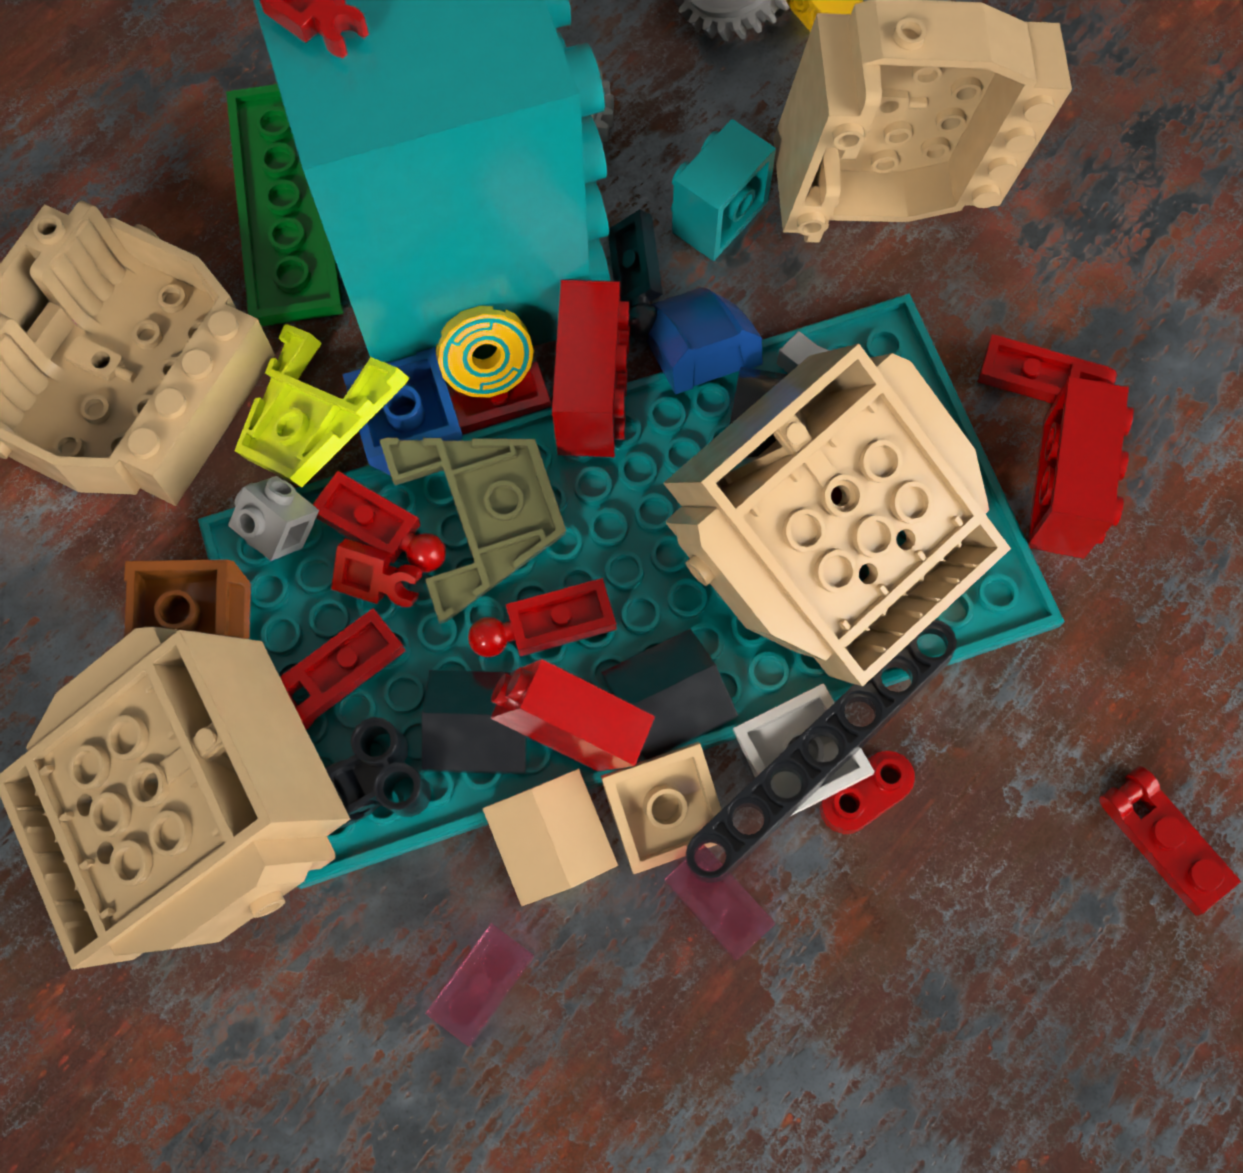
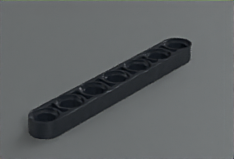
M934 620L864 686L854 684L691 839L687 846L686 859L692 875L701 882L706 883L720 882L728 877L948 665L956 649L957 640L950 626L942 621ZM925 634H935L945 642L946 651L939 657H928L918 649L917 640ZM893 667L901 668L910 676L911 684L904 691H891L882 683L881 675L883 672ZM858 701L865 702L873 709L875 719L867 726H854L845 716V709L848 705ZM820 736L831 738L838 746L839 752L837 756L828 762L815 760L808 750L811 740ZM788 771L798 776L802 787L797 795L783 798L774 793L771 788V780L779 772ZM752 807L762 814L764 824L755 834H743L735 828L733 817L741 808ZM714 843L722 847L726 854V859L721 868L709 872L698 867L695 862V853L703 844Z

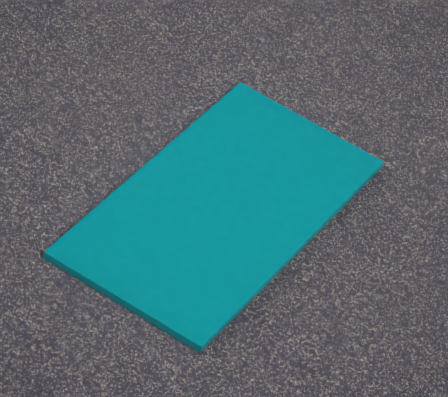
M910 293L762 340L763 365L752 369L783 374L788 373L777 365L779 350L798 331L817 346L827 350L860 344L869 358L893 353L911 361L975 448L989 506L986 516L1011 549L935 619L950 626L957 640L955 652L948 665L1056 629L1065 622ZM739 371L696 385L693 389L676 395L663 372L628 382L624 410L626 411L625 440H616L615 457L558 455L552 407L464 434L461 441H472V438L535 439L566 528V534L449 621L441 624L439 623L425 579L474 563L444 471L395 486L390 475L371 465L342 473L417 516L421 525L415 535L431 533L443 541L446 548V557L444 563L437 570L423 572L422 577L416 584L402 581L403 586L407 590L419 593L418 599L411 607L396 605L389 599L387 594L384 595L378 604L331 590L337 546L345 538L352 539L318 519H315L302 549L272 561L257 549L249 546L244 538L228 526L235 507L198 519L208 560L234 561L251 583L249 639L263 642L279 676H282L372 608L375 609L406 650L316 718L306 731L324 767L327 768L336 762L355 755L351 747V737L359 723L371 717H379L389 721L407 738L409 750L404 763L416 769L428 780L432 791L431 800L424 811L412 817H401L386 807L380 806L364 819L349 826L337 828L327 836L335 852V859L321 869L309 870L304 882L298 885V888L303 889L489 825L482 808L576 769L580 770L587 790L603 785L602 775L619 770L612 769L598 772L528 737L526 774L423 772L422 711L429 670L511 672L519 667L543 659L611 694L601 675L602 671L691 628L716 664L738 714V718L678 747L681 748L699 741L702 750L737 739L733 728L823 683L834 702L854 685L853 683L829 677L814 657L799 654L745 628L711 584L703 585L689 571L686 562L690 558L678 544L677 535L665 523L682 506L663 483L730 425ZM332 477L306 484L303 487H297L295 490L313 505ZM902 530L896 538L899 547L906 542V535ZM405 551L401 552L394 564L390 562V566L395 568L402 565H410ZM866 564L861 567L859 572L861 581L869 575V568ZM603 578L617 630L524 656L519 655L515 640L508 642L502 653L494 657H482L476 654L470 647L468 633L471 626L477 620L484 617H492L500 620L502 623L510 621L506 604ZM925 634L917 640L918 649L928 657H939L946 651L945 642L935 634ZM893 667L885 670L881 675L884 686L888 687L908 680L910 676L903 669ZM304 686L293 695V699L298 705L310 697ZM389 734L379 735L373 740L370 746L371 756H380L388 750L391 741ZM640 752L636 763L645 760L642 752ZM405 778L396 783L392 794L394 802L406 801L411 796L414 789L412 778Z

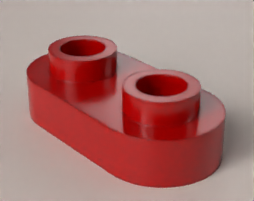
M881 751L868 758L867 760L874 770L873 775L820 801V814L825 824L835 832L852 834L858 832L902 801L910 793L915 782L914 769L905 756L895 751ZM881 769H893L898 776L897 783H886L881 777ZM847 796L854 799L857 804L856 812H844L839 805L840 798Z

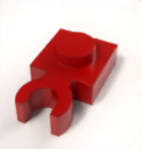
M260 0L263 12L296 37L307 43L313 36L319 33L323 36L327 50L340 58H344L348 54L344 37L340 35L341 32L347 30L354 31L364 39L369 35L363 13L354 6L346 5L345 0Z
M345 538L337 546L331 590L378 604L384 595L387 594L389 599L396 605L411 607L418 599L419 593L407 590L403 586L402 581L416 584L422 577L423 571L416 566L408 564L398 568L390 566L392 553Z

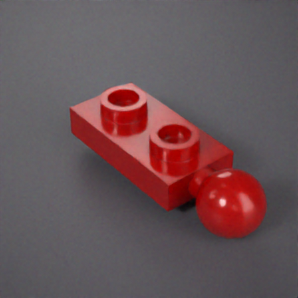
M339 471L335 473L313 503V506L319 510L316 519L356 542L392 553L390 562L393 564L402 551L406 552L410 565L418 567L423 572L435 571L444 563L446 548L439 537L431 533L415 535L421 525L417 516Z
M603 578L506 604L510 621L502 623L500 620L492 617L481 618L471 626L468 633V641L476 654L482 657H494L502 653L508 642L515 640L519 655L524 656L617 630Z

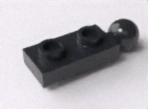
M639 209L609 228L608 239L614 282H620V301H629L630 336L637 340H648V333L652 329L657 316L656 308L650 305L649 302L663 295L653 218L651 214Z

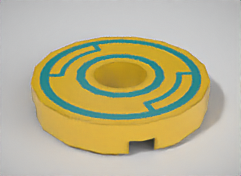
M477 306L461 311L449 320L441 331L442 337L436 347L437 361L443 379L460 393L470 397H492L508 392L523 380L531 368L534 349L527 327L516 314L506 309L503 312L501 310H494L493 306ZM491 344L497 347L496 352L487 359H477L472 356L475 349L481 345Z

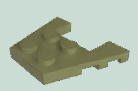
M384 438L379 440L394 486L444 471L474 560L473 564L425 579L440 624L449 621L566 534V528L535 439L472 438V441H442L441 438H423V440Z

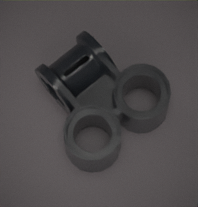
M371 717L359 723L351 737V747L355 755L325 768L350 817V820L339 828L349 826L364 819L380 806L386 807L401 817H412L424 811L431 800L432 791L428 780L416 769L404 763L409 750L407 738L393 724L383 718ZM389 734L391 741L388 750L380 756H371L370 746L373 740L379 735ZM405 778H412L414 789L411 796L406 801L394 802L392 794L396 783Z

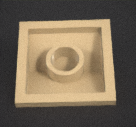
M699 741L636 763L635 766L625 767L601 776L611 813L633 874L686 856L687 846L691 839L722 810ZM703 844L698 848L696 852L715 846L717 844Z
M579 769L482 808L521 907L568 890L618 866Z

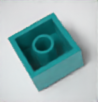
M731 119L720 132L713 131L703 143L701 152L691 162L685 161L682 163L673 176L672 233L714 262L768 203L776 148L734 119Z

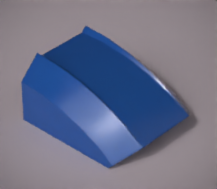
M701 287L651 304L656 308L657 316L652 329L648 333L649 339L646 342L675 395L693 389L696 385L740 371V367L754 368L763 365L762 338L747 316L735 304L715 292Z
M435 347L417 352L414 356L387 363L399 368L409 377V380L359 430L369 465L390 476L391 474L379 440L384 438H398L399 440L441 438L442 441H461L463 438L446 382L443 379L437 361ZM361 369L342 374L347 392L362 371Z

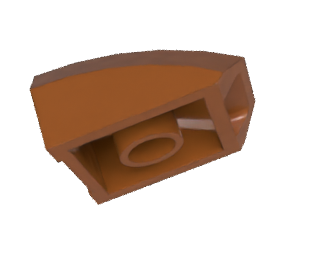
M125 561L126 606L124 637L135 628L159 627L249 639L251 583L234 561Z

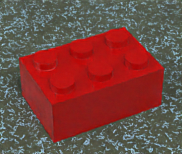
M561 280L552 416L558 455L615 457L616 440H625L626 411L624 410L628 385L627 355H629L630 326L629 301H620V282Z
M1068 377L1043 419L1027 538L1030 549L1084 559L1096 544L1103 543L1109 528L1118 525L1124 506L1123 497L1117 496L1118 482L1124 478L1129 461V453L1122 451L1123 437L1128 435L1134 415L1133 407L1127 406L1129 387Z

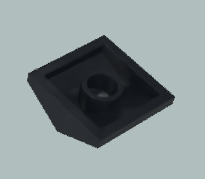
M691 628L601 672L612 695L655 716L641 750L645 760L670 752L738 718L737 711L716 664Z
M429 670L422 711L423 772L526 774L528 737L490 718L496 706L495 703L491 702L493 691L502 675L505 673L510 675L511 672Z

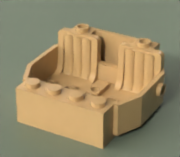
M867 0L855 4L851 14L817 13L773 139L774 147L776 148L775 160L783 233H800L804 236L805 242H820L824 231L829 227V220L910 222L962 211L965 205L977 208L1000 206L1072 90L1060 23L1024 22L981 2L934 0Z
M79 201L69 215L44 204L0 263V457L3 459L10 457L77 492L136 495L139 489H142L177 506L262 377L270 359L275 357V354L258 319L236 309L230 295L198 256L159 239L153 231L143 225L136 224L133 227L116 218H104L96 206L85 201ZM110 361L106 367L99 368L103 363Z
M860 344L808 356L663 483L682 506L665 523L677 535L678 544L690 558L686 562V566L693 576L705 586L711 584L745 628L799 654L814 657L829 677L859 686H864L1011 549L986 516L989 506L975 448L912 362L893 353L869 358ZM771 434L776 437L777 440L759 456L746 457ZM836 486L842 492V499L838 505H835L831 500V492ZM902 530L906 535V542L899 547L896 538ZM866 564L869 568V575L861 581L859 570Z
M159 627L135 628L56 692L26 746L27 752L0 773L1 800L71 970L134 960L145 952L220 942L253 917L259 918L279 909L285 904L283 896L304 882L309 870L321 869L334 860L335 852L327 836L350 820L263 642Z

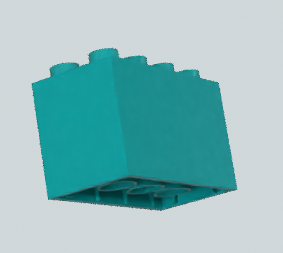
M253 0L300 162L370 357L384 363H390L414 356L417 352L435 347L436 350L442 337L441 331L446 323L461 311L477 306H493L494 310L505 312L506 309L516 314L526 325L532 346L557 340L561 280L610 281L607 261L599 238L609 235V226L603 199L596 183L597 180L607 177V166L601 138L595 121L591 116L605 110L604 91L598 65L590 45L585 42L566 47L562 35L556 31V28L571 24L569 0H345L346 5L354 6L363 13L369 35L364 39L354 31L347 30L341 32L340 35L344 37L348 52L344 58L331 54L325 46L323 36L319 33L313 36L307 43L303 42L263 12L260 0ZM491 344L481 345L475 349L472 356L477 359H487L496 352L497 347Z

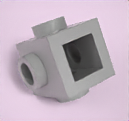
M275 476L257 483H249L239 491L234 502L236 507L228 526L244 538L249 546L257 549L272 561L303 548L319 510L297 493L290 483Z

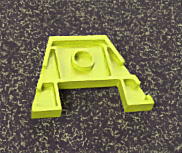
M285 324L278 338L284 343L278 360L271 358L265 374L271 379L263 399H254L234 451L248 461L303 487L407 383L409 377L399 368L370 357L343 399L298 380L322 343L311 333Z

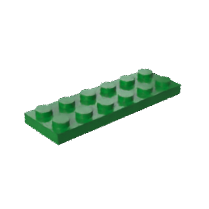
M278 84L226 91L248 314L257 318L261 327L344 314L339 269L300 162Z

